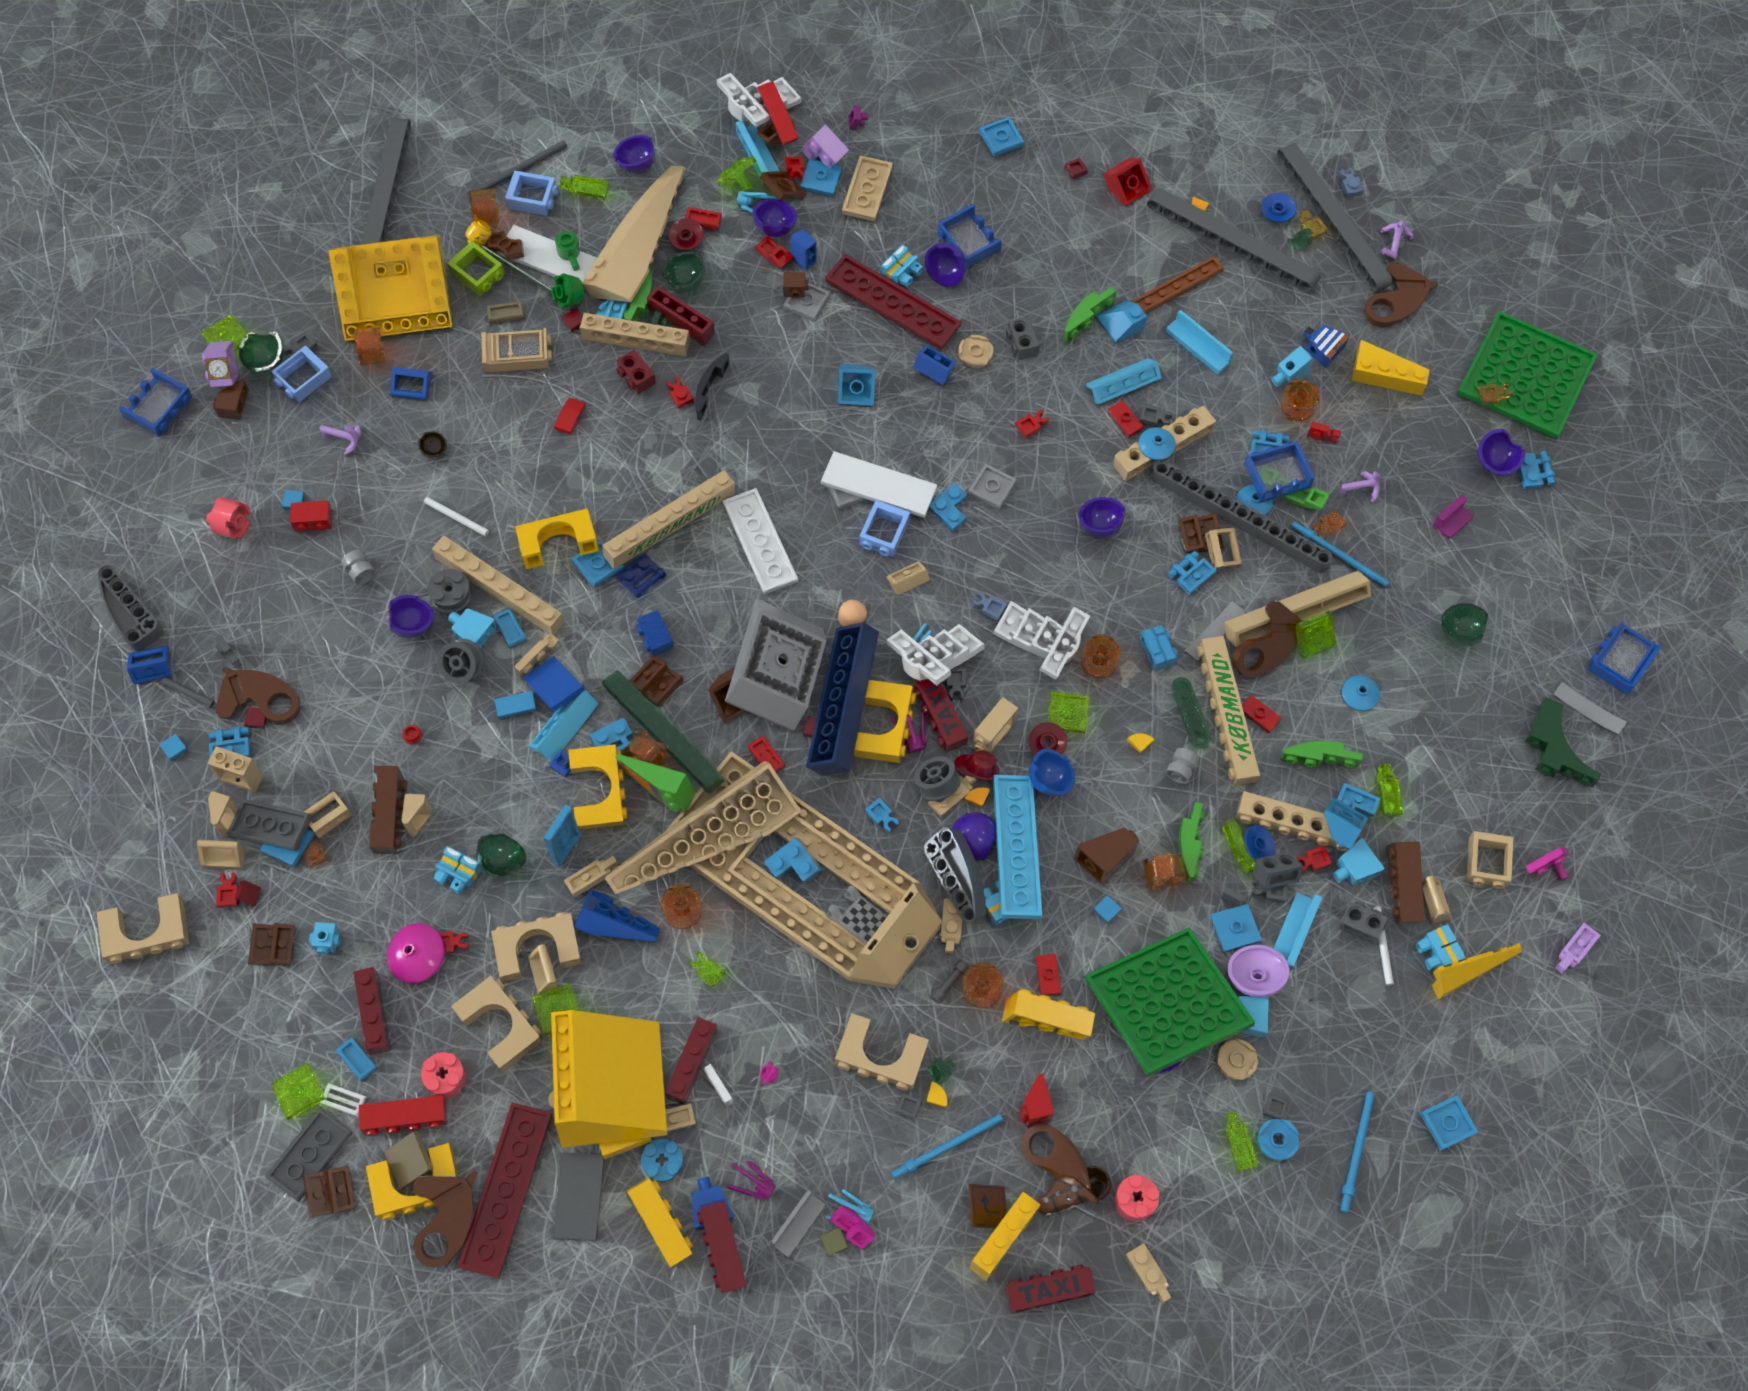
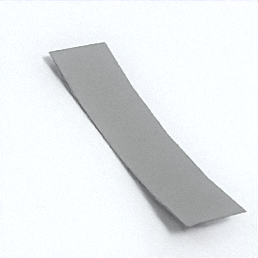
M1232 601L1185 651L1198 661L1200 658L1197 654V647L1201 639L1223 636L1226 633L1224 622L1241 616L1245 611Z
M1564 682L1554 692V695L1567 705L1617 734L1621 732L1627 721L1584 698Z

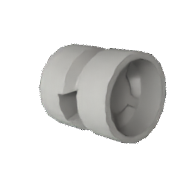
M359 549L347 553L342 558L341 564L356 585H363L373 579L376 570L367 561L368 558L364 552Z
M1177 748L1172 757V763L1168 765L1165 771L1166 776L1177 783L1187 784L1193 773L1192 770L1195 769L1199 761V757L1188 749Z

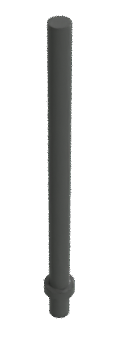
M565 140L487 182L475 185L474 189L466 192L468 197L472 198L478 194H483V191L513 176L514 170L522 171L567 147Z

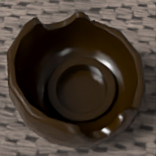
M432 431L423 434L418 440V446L423 456L429 459H436L445 453L447 442L441 433Z
M1097 1166L1087 1167L1091 1191L1095 1194L1098 1201L1103 1200L1110 1194L1112 1187L1111 1179L1104 1169Z

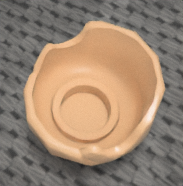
M853 599L844 602L838 613V620L842 626L862 623L867 617L865 605Z

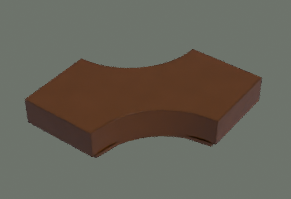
M504 231L492 233L491 237L487 240L488 249L503 253L507 261L524 257L522 240L510 239Z

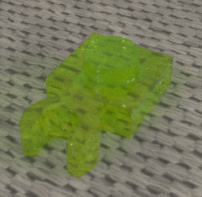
M697 952L700 961L696 963L690 959V965L693 968L700 969L697 975L712 988L726 973L711 958L706 962L704 955L701 952Z

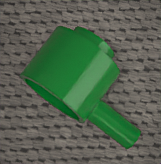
M570 231L561 232L555 239L558 256L563 260L570 261L573 270L577 271L580 269L576 259L580 254L578 237Z

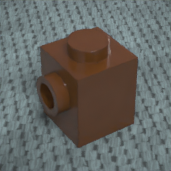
M784 272V297H805V290H809V280L805 279V272Z

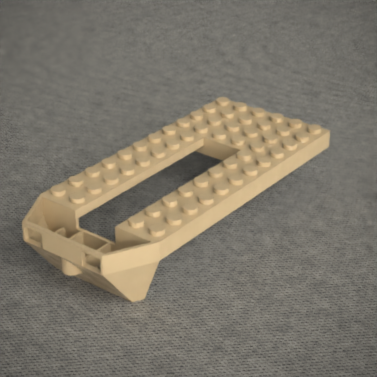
M731 751L695 794L687 812L681 811L668 829L755 767ZM789 792L802 812L773 832L788 843L795 837L800 838L821 866L848 885L854 886L858 892L889 913L866 945L839 923L827 918L823 911L748 859L749 855L764 837L754 839V841L741 844L731 850L723 851L689 866L850 982L895 989L942 926V920L920 882L791 792ZM908 939H913L916 941V946L908 948L905 942Z

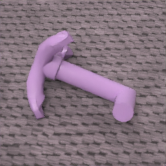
M1403 221L1389 224L1380 231L1381 234L1390 230L1395 232L1391 250L1387 248L1382 250L1383 255L1394 260L1397 257L1401 234L1404 232L1410 240L1414 236Z
M321 425L320 431L324 439H328L330 435L351 441L346 452H344L345 456L356 448L361 436V430L358 425L354 426L355 429L350 425L344 426L346 431Z
M1363 471L1361 476L1368 480L1342 484L1338 491V496H1345L1348 490L1373 487V493L1371 494V502L1373 503L1380 491L1379 482L1381 476L1376 471L1373 474Z

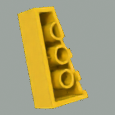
M1361 340L1356 351L1351 381L1422 396L1427 386L1430 369Z
M1021 989L1006 999L1002 1022L1009 1024V1020L1019 1022V1026L1022 1027L1038 1026L1040 1031L1053 1032L1057 1030L1058 1035L1085 1040L1091 1037L1095 1013L1090 1012L1088 1008L1083 1006H1070L1069 1002L1053 1001L1049 996H1036L1029 990Z
M646 1178L628 1189L627 1193L669 1267H672L693 1254L690 1250L693 1248V1245L688 1236L683 1238L679 1231L683 1227L677 1217L674 1219L671 1217L669 1211L672 1208L667 1199L662 1200L658 1194L661 1189L656 1180L651 1181L650 1178Z

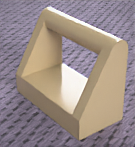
M1234 528L1216 529L1205 533L1211 565L1215 569L1242 564ZM1228 533L1234 561L1223 562L1218 535Z
M211 791L208 797L210 820L220 835L226 838L228 837L227 832L238 807L230 796Z
M334 791L304 811L313 815L334 800L339 804L336 809L314 824L310 821L309 826L318 838L352 816Z
M405 794L402 823L410 837H415L431 817L432 807L424 794Z
M198 839L197 848L203 868L243 870L246 851L238 841Z
M1434 876L1426 877L1422 882L1423 901L1430 923L1434 924L1450 920L1452 916L1440 881Z
M545 944L539 945L528 956L538 995L542 996L559 989L548 950Z

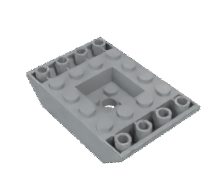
M756 599L725 702L794 731L808 708L827 641L823 628ZM779 655L785 658V665L779 662Z

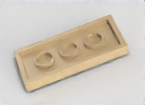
M859 156L842 208L843 215L876 221L893 168L892 162Z

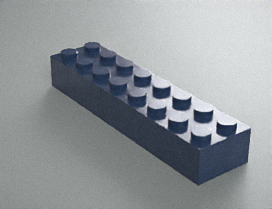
M865 622L836 628L806 765L807 768L821 776L850 772L879 631Z

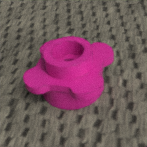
M768 1062L760 1073L763 1084L775 1082L779 1069L773 1066V1062Z

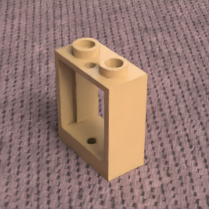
M1002 697L975 730L973 739L974 749L976 751L985 750L991 753L1016 723L1018 707Z
M217 746L207 763L220 781L252 792H256L264 776L252 758Z
M1473 831L1468 841L1466 882H1472L1476 886L1491 885L1496 889L1506 888L1511 883L1513 837ZM1478 846L1505 850L1503 875L1477 872Z

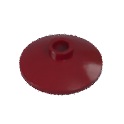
M684 218L677 220L669 229V241L679 250H692L701 243L703 229L693 219Z
M1050 722L1041 723L1031 731L1029 747L1034 755L1045 748H1051V750L1063 754L1067 747V736L1064 730L1057 724ZM1049 740L1051 742V745L1046 746L1044 744V741Z

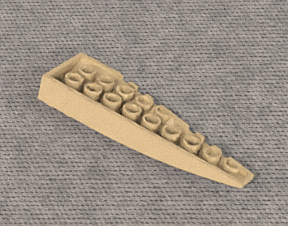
M670 166L641 196L617 227L582 282L583 287L591 298L632 302L648 276V266L653 262V252L658 248L657 241L662 237L669 217L667 215L668 210L672 209V199L677 195L676 188L681 184L686 170L684 166Z
M764 761L667 829L604 878L615 894L621 893L641 883L654 880L659 876L672 873L682 867L690 866L723 851L731 850L741 844L769 835L802 811L770 763Z

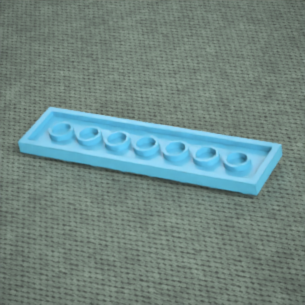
M994 775L993 790L1001 918L1041 919L1042 904L1033 784L1029 776Z

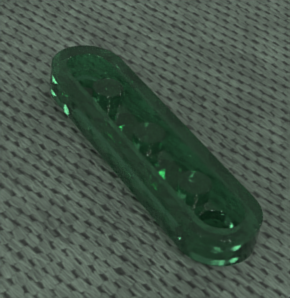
M1184 677L1176 678L1173 681L1171 690L1191 743L1196 748H1206L1211 741V734L1191 682ZM1178 687H1182L1184 690L1180 691ZM1197 738H1202L1203 742H1199Z

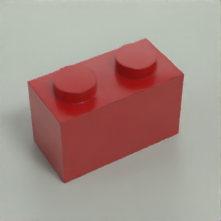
M329 501L291 503L290 523L294 531L306 532L307 530L324 531L332 529V508Z

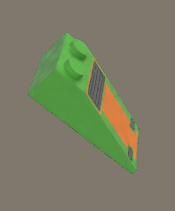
M616 755V759L628 778L665 804L670 810L674 812H687L696 792L686 773L624 755Z

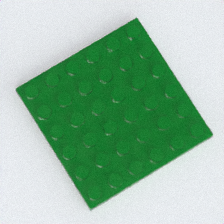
M1498 311L1457 394L1557 439L1598 354Z
M1190 927L1085 975V980L1147 1077L1241 1033L1255 1024L1249 1012Z

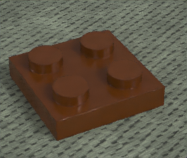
M786 171L762 172L760 176L765 186L770 188L779 200L803 199L806 195V192L795 180H790V175Z

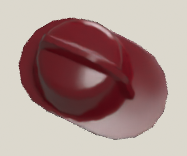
M979 750L973 754H963L954 760L956 771L965 776L992 781L994 775H999V767L996 764L997 759L988 751Z

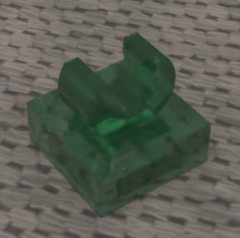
M1310 228L1300 230L1289 238L1288 241L1290 245L1297 244V248L1303 250L1305 249L1303 242L1306 245L1312 244L1311 239L1308 237L1312 232Z
M655 310L649 324L670 327L668 325L669 320L663 319V313Z
M939 1057L933 1061L928 1070L936 1082L942 1085L952 1075L951 1068L955 1067L951 1059L944 1062Z

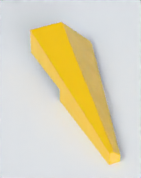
M1518 943L1509 948H1501L1500 951L1495 953L1490 951L1461 962H1453L1447 967L1443 965L1437 967L1433 972L1436 981L1432 984V988L1438 1000L1522 952V947Z

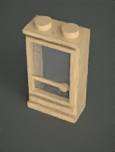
M543 328V330L488 334L481 332L482 364L485 373L549 368V361H552V351L549 350V346H552L551 335L547 334L546 328Z

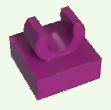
M854 105L849 113V129L856 130L858 125L865 126L868 114L865 112L861 113V106Z

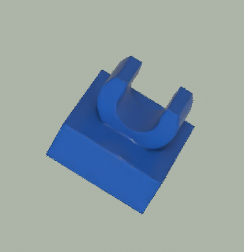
M561 750L550 763V768L565 778L571 772L569 755Z

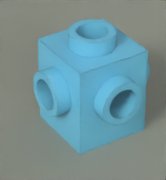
M315 922L314 931L310 933L309 943L318 954L328 955L329 952L336 953V947H339L341 942L340 929L333 923Z

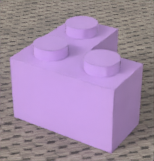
M826 124L801 148L806 157L815 160L819 156L823 164L829 168L849 151Z

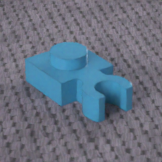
M880 797L865 809V813L877 826L881 823L884 824V830L887 833H891L888 824L893 823L896 827L899 826L898 820L890 817L892 810Z

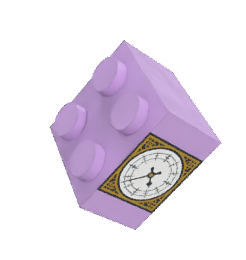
M233 341L210 342L204 353H202L203 364H206L207 367L205 372L207 382H210V387L233 385L239 377Z

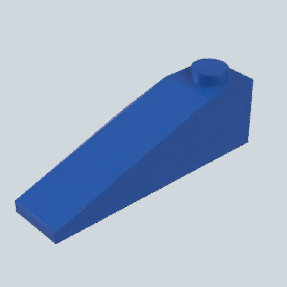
M589 889L574 925L575 928L592 935L656 942L660 931L659 927L641 916L635 917L628 912L629 909L625 906L622 908L618 907L613 903L614 899Z

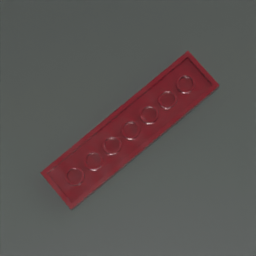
M846 254L843 255L825 277L826 283L940 350L946 346L961 327L962 322Z
M511 1103L457 1266L458 1268L500 1279L552 1118L551 1112Z

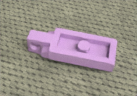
M1583 923L1561 950L1558 956L1561 961L1555 969L1562 974L1568 966L1574 968L1601 935L1586 923Z

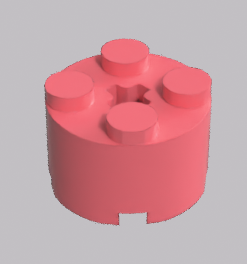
M219 497L212 511L208 513L206 521L210 523L211 531L215 534L231 539L241 538L248 530L250 521L247 520V517L251 515V511L247 504Z
M441 1052L432 1055L424 1061L421 1078L431 1094L434 1096L443 1095L445 1099H449L461 1092L467 1082V1073L460 1060L454 1054ZM443 1073H447L445 1074V1078L442 1079L441 1076H443Z
M1134 1174L1127 1177L1121 1182L1115 1192L1116 1210L1127 1221L1138 1222L1146 1220L1158 1206L1159 1190L1145 1176ZM1136 1195L1140 1197L1137 1203L1133 1200Z

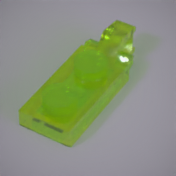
M575 174L571 178L561 176L560 188L572 193L605 199L609 188V181Z
M1384 763L1378 766L1377 776L1382 814L1399 817L1403 815L1399 781L1392 772L1391 763Z
M1235 818L1229 819L1222 828L1235 861L1239 862L1243 874L1253 872L1255 862L1254 859L1250 858L1241 836V827L1236 823Z
M1236 1111L1226 1114L1228 1125H1225V1132L1237 1172L1258 1167L1247 1125L1243 1121L1239 1122Z

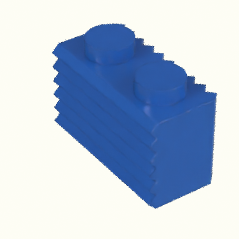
M801 229L790 238L791 255L796 263L804 270H808L817 262L816 240L807 231Z
M925 345L919 351L913 368L917 369L920 374L929 376L934 382L944 385L950 379L956 361L944 356V354H941V352H938L931 346Z
M658 610L637 618L638 625L635 627L639 636L643 635L645 638L643 644L647 652L651 651L652 655L656 656L674 648L673 640Z

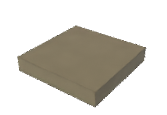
M418 1131L410 1133L385 1151L400 1190L413 1184L419 1176H424L433 1170Z

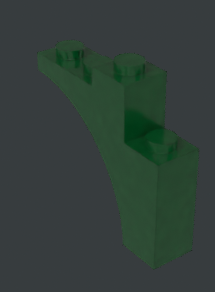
M1545 697L1539 705L1525 743L1529 744L1532 748L1543 750L1535 770L1540 771L1544 776L1554 777L1559 772L1562 776L1575 779L1584 786L1593 787L1599 781L1601 773L1583 763L1567 743L1562 729V708L1564 705Z

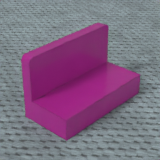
M1463 495L1442 511L1433 523V526L1448 539L1474 517L1464 507L1467 498Z

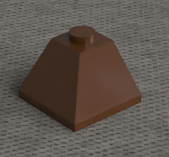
M735 667L719 675L708 689L723 723L745 712V710L725 702Z

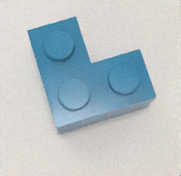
M796 837L764 861L775 878H782L794 869L803 882H809L823 871L802 840Z

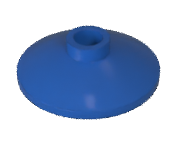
M1272 193L1264 198L1261 209L1266 218L1273 222L1282 223L1293 218L1296 212V204L1286 194Z
M1261 825L1250 826L1245 833V845L1250 856L1256 860L1275 855V843L1269 831Z

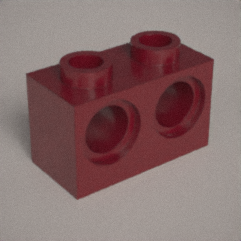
M635 350L616 360L618 367L616 370L621 378L624 377L627 380L628 387L631 390L634 389L638 395L656 384L655 374Z

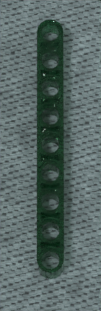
M616 670L602 681L606 690L708 794L725 782L722 775L619 670Z

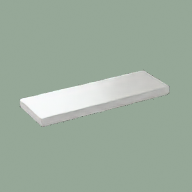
M513 225L507 234V237L510 239L522 240L524 246V257L513 259V261L553 277L565 273L578 277L583 282L597 257L580 251L579 256L576 258L580 269L574 271L570 261L563 260L558 256L554 240ZM497 251L498 255L505 257L503 253Z
M835 451L821 480L822 485L874 502L878 500L923 518L927 514L937 489V484Z
M757 488L722 500V504L763 594L765 595L799 582Z

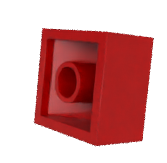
M1128 158L1103 173L1109 190L1124 206L1153 190L1141 158Z
M1043 1073L1039 1074L1024 1099L1021 1111H1019L1021 1122L1026 1123L1027 1128L1035 1124L1050 1123L1054 1116L1053 1106Z

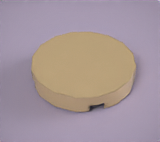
M981 335L968 336V338L961 341L958 348V356L961 362L971 368H981L988 365L994 354L993 345H991L986 337Z
M1235 1039L1227 1041L1218 1051V1068L1229 1079L1245 1080L1256 1071L1258 1065L1257 1052L1250 1043L1244 1040Z

